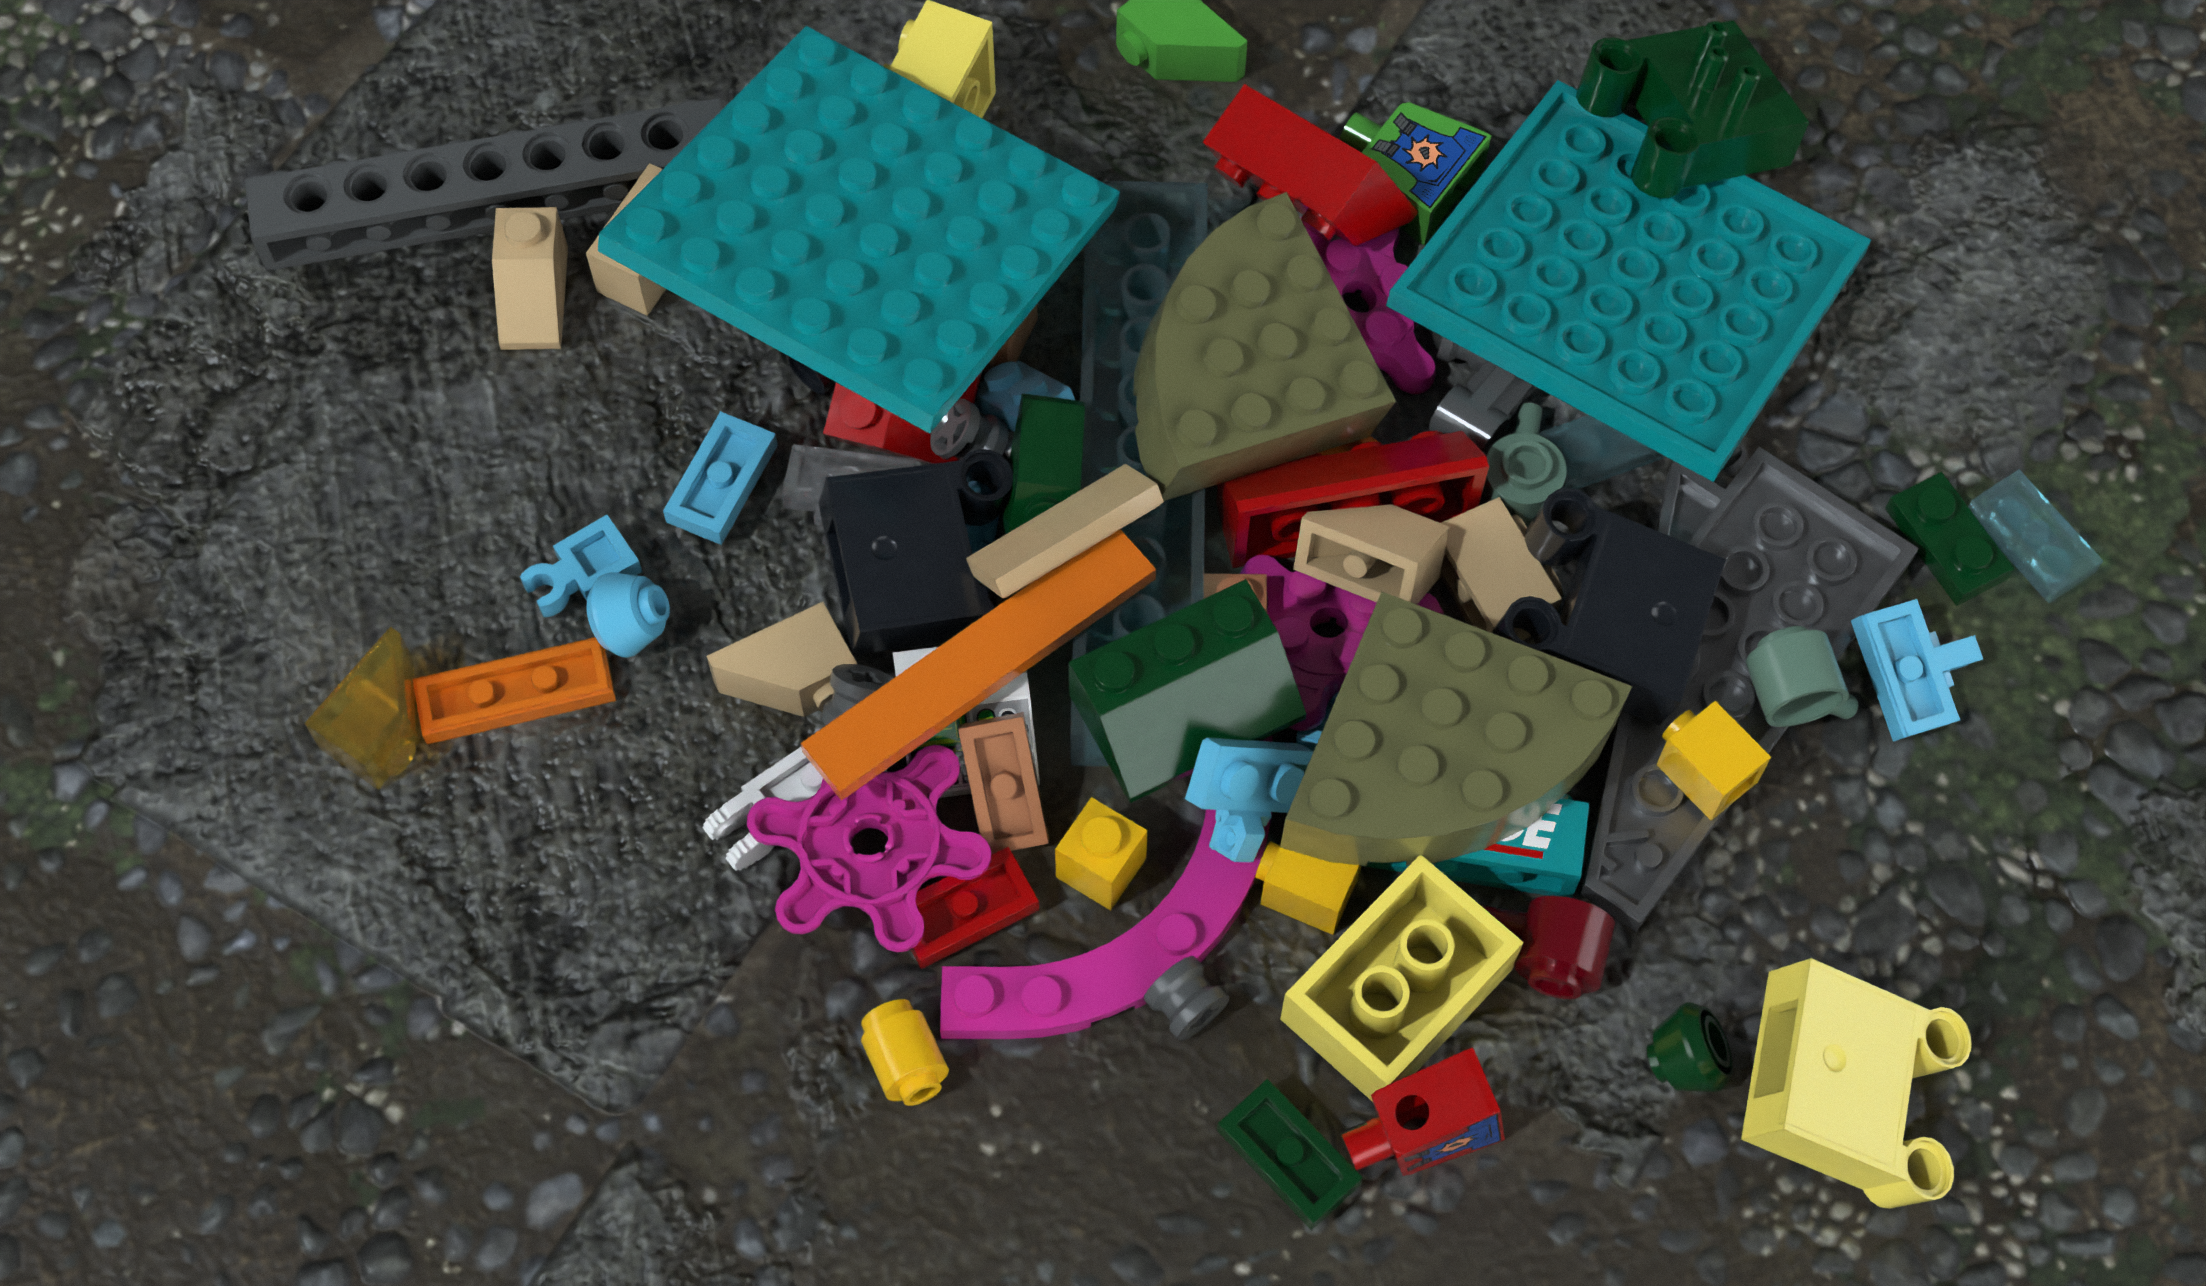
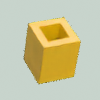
M1714 701L1697 716L1691 710L1685 711L1667 727L1662 734V738L1666 743L1656 765L1712 821L1758 783L1771 756Z
M1091 797L1055 848L1056 878L1111 911L1146 860L1148 830Z
M1270 841L1263 853L1255 878L1264 881L1261 905L1334 935L1358 881L1361 865L1328 862L1280 848V845Z

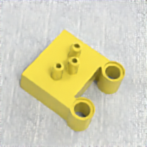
M1812 958L1769 971L1741 1140L1860 1188L1871 1202L1882 1208L1891 1209L1944 1197L1951 1189L1954 1180V1166L1947 1150L1933 1138L1919 1137L1903 1141L1912 1079L1962 1066L1968 1059L1971 1051V1035L1967 1024L1952 1009L1939 1007L1929 1010Z

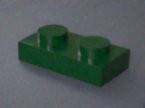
M1942 471L1890 497L1885 510L1906 539L1919 548L1917 551L1918 555L1956 606L2009 579L2015 568Z
M1268 1078L1217 1124V1132L1311 1231L1362 1183L1363 1177Z

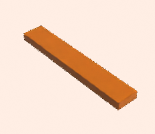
M1121 529L1028 584L801 742L803 754L840 800H844L1156 580V568Z

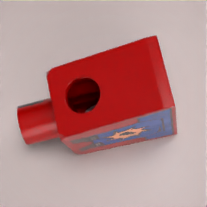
M1473 1047L1376 1090L1371 1094L1378 1117L1341 1131L1356 1171L1394 1156L1402 1176L1414 1174L1505 1140L1501 1110ZM1414 1119L1426 1121L1422 1127L1415 1130L1403 1128L1406 1123Z

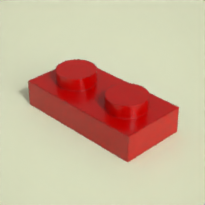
M1009 846L991 855L990 865L980 877L972 880L945 877L917 891L916 905L923 917L925 930L921 941L911 951L920 968L923 969L1039 911V900Z

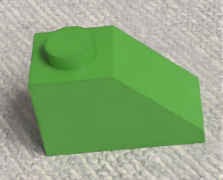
M1129 0L1117 9L1116 45L1119 52L1128 63L1133 66H1141L1155 80L1237 82L1245 76L1248 41L1201 0Z

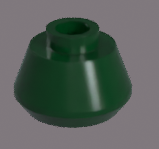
M1692 1002L1683 1003L1654 1029L1653 1043L1647 1045V1057L1654 1075L1662 1083L1668 1081L1677 1091L1719 1092L1725 1088L1733 1075V1058L1727 1037L1716 1016L1705 1006Z

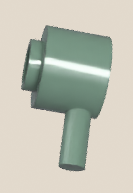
M1534 403L1520 404L1517 410L1515 433L1499 439L1490 448L1487 454L1489 470L1479 503L1480 506L1500 497L1511 516L1514 514L1518 515L1524 521L1526 527H1528L1547 497L1557 489H1563L1567 473L1566 462L1561 451L1550 440L1539 435L1542 408Z
M1792 626L1777 630L1762 638L1758 642L1757 648L1746 658V666L1766 722L1771 726L1788 727L1800 725L1828 714L1842 719H1849L1858 710V701L1853 695L1849 694L1829 638L1823 631L1807 630L1803 626Z

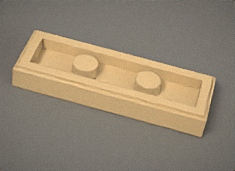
M1124 464L970 555L966 560L973 576L1001 598H1006L1157 508L1164 501L1156 482L1129 465Z

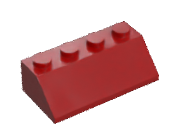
M1426 431L1415 435L1407 441L1385 445L1372 441L1359 444L1347 452L1325 456L1320 453L1312 454L1220 483L1217 488L1216 505L1232 569L1244 567L1247 561L1256 555H1268L1276 560L1295 557L1301 520L1307 512L1395 505L1439 523L1479 506L1489 470L1487 457L1463 431L1446 434L1440 431Z

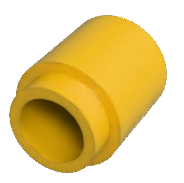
M906 999L886 1002L867 1013L861 1021L864 1031L861 1043L886 1098L890 1101H903L905 1105L913 1106L926 1102L937 1095L942 1088L940 1083L948 1075L949 1068L923 1013L919 1010H914L910 1001Z

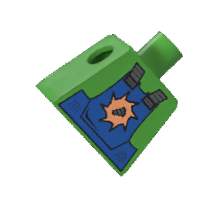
M1407 102L1400 104L1383 126L1356 112L1346 123L1339 140L1377 161L1417 209L1418 213L1412 222L1400 228L1425 246L1485 169L1491 135L1475 127Z

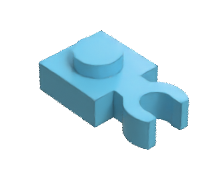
M605 515L553 545L559 560L553 565L548 563L532 565L521 574L520 579L527 593L536 590L542 585L553 587L549 594L542 596L536 601L543 617H551L561 612L568 604L570 595L578 590L587 601L588 594L599 576L610 572L638 575L643 571L632 549L609 516Z

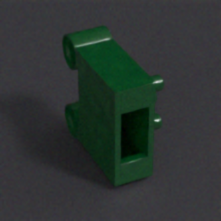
M1734 20L1726 22L1711 21L1705 26L1630 40L1615 37L1597 40L1591 48L1576 93L1578 103L1589 113L1600 117L1618 116L1625 111L1628 102L1631 101L1647 123L1648 128L1634 162L1631 178L1634 185L1640 191L1657 198L1673 197L1685 187L1791 166L1809 125L1808 119Z

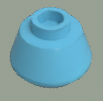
M613 572L603 574L597 578L587 597V617L595 638L606 650L623 658L637 655L661 635L670 614V605L666 593L660 586L655 585L645 576Z

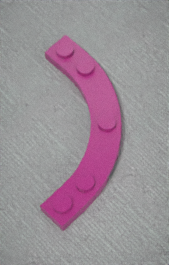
M1273 735L1261 741L1273 742ZM1206 809L1203 828L1195 851L1182 876L1170 893L1149 915L1132 929L1094 950L1062 961L1033 966H942L941 1039H1024L1054 1036L1089 1028L1092 1022L1111 1017L1133 1006L1137 1009L1147 1004L1144 1001V995L1165 971L1189 956H1195L1201 963L1218 945L1234 923L1255 881L1257 868L1266 849L1271 819L1266 826H1263L1265 837L1254 862H1233L1209 847L1216 824V810Z

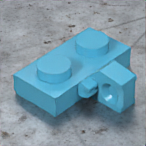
M1917 599L1870 612L1850 620L1893 742L1960 721L1949 687L1954 686L1950 671L1983 660L1975 635L1940 645L1936 631L1929 633Z
M1222 738L1203 739L1185 799L1201 809L1216 810V824L1209 847L1233 862H1254L1265 837L1263 826H1266L1271 819V812L1288 813L1314 751L1299 743Z

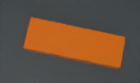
M595 637L412 679L422 736L427 745L617 701L606 649L600 645Z

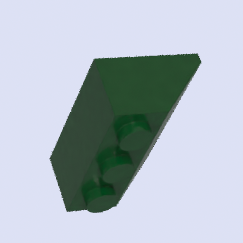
M1247 579L1069 662V696L1130 803L1191 775L1203 739L1222 738L1261 741L1306 719V711L1279 633Z

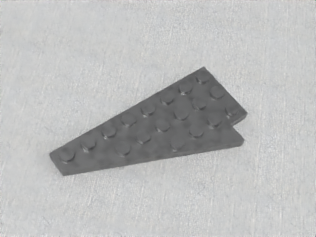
M1761 447L1757 448L1726 489L1675 461L1671 464L1666 478L1656 531L1726 559L1681 703L1660 726L1625 711H1621L1615 726L1581 894L1635 932H1637L1729 808L1727 807L1710 821L1656 765L1666 743L1662 738L1663 732L1685 711L1691 710L1697 716L1711 703L1716 701L1769 754L1788 727H1775L1766 722L1745 661L1748 655L1757 648L1758 642L1768 634L1787 627L1803 626L1807 630L1825 632L1838 661L1856 637L1850 620L1876 610L1919 549Z

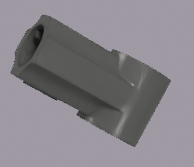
M1486 361L1465 387L1457 384L1447 393L1431 418L1429 430L1440 431L1443 434L1463 431L1487 457L1490 448L1499 439L1504 437L1511 423V418L1517 412L1520 404H1523L1537 387Z

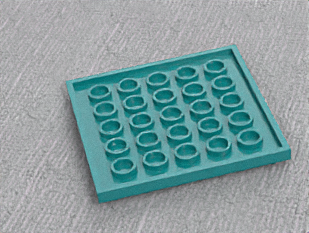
M805 26L599 232L598 252L930 434L1116 209L1120 191L814 29Z
M1557 80L1390 289L1386 306L1714 482L1864 257L1871 239L1745 175L1685 187L1677 195L1670 198H1657L1645 194L1634 185L1631 171L1648 126L1624 113L1615 117H1600L1589 113L1578 103L1576 98L1577 89Z

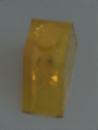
M390 627L304 723L320 750L378 790L390 776H397L407 768L415 755L416 746L421 741L418 709L412 680L415 678L414 660L401 634Z

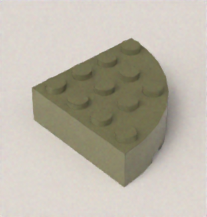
M1287 192L1245 208L1214 229L1187 258L1144 334L1134 371L1133 395L1137 396L1136 411L1139 422L1135 427L1139 456L1146 476L1158 484L1163 501L1367 438L1396 403L1390 388Z
M1381 591L1285 818L1280 848L1328 862L1367 866L1368 861L1380 863L1406 861L1407 866L1420 855L1425 857L1430 863H1437L1486 849L1529 827L1548 812L1552 804L1568 793L1575 784L1577 785L1598 759L1620 716L1632 686Z

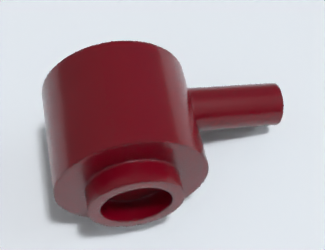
M1563 896L1537 897L1530 902L1528 912L1480 904L1524 942L1514 967L1519 975L1528 980L1531 988L1544 995L1559 999H1576L1581 994L1593 993L1600 989L1615 927L1614 919L1606 911L1585 901Z

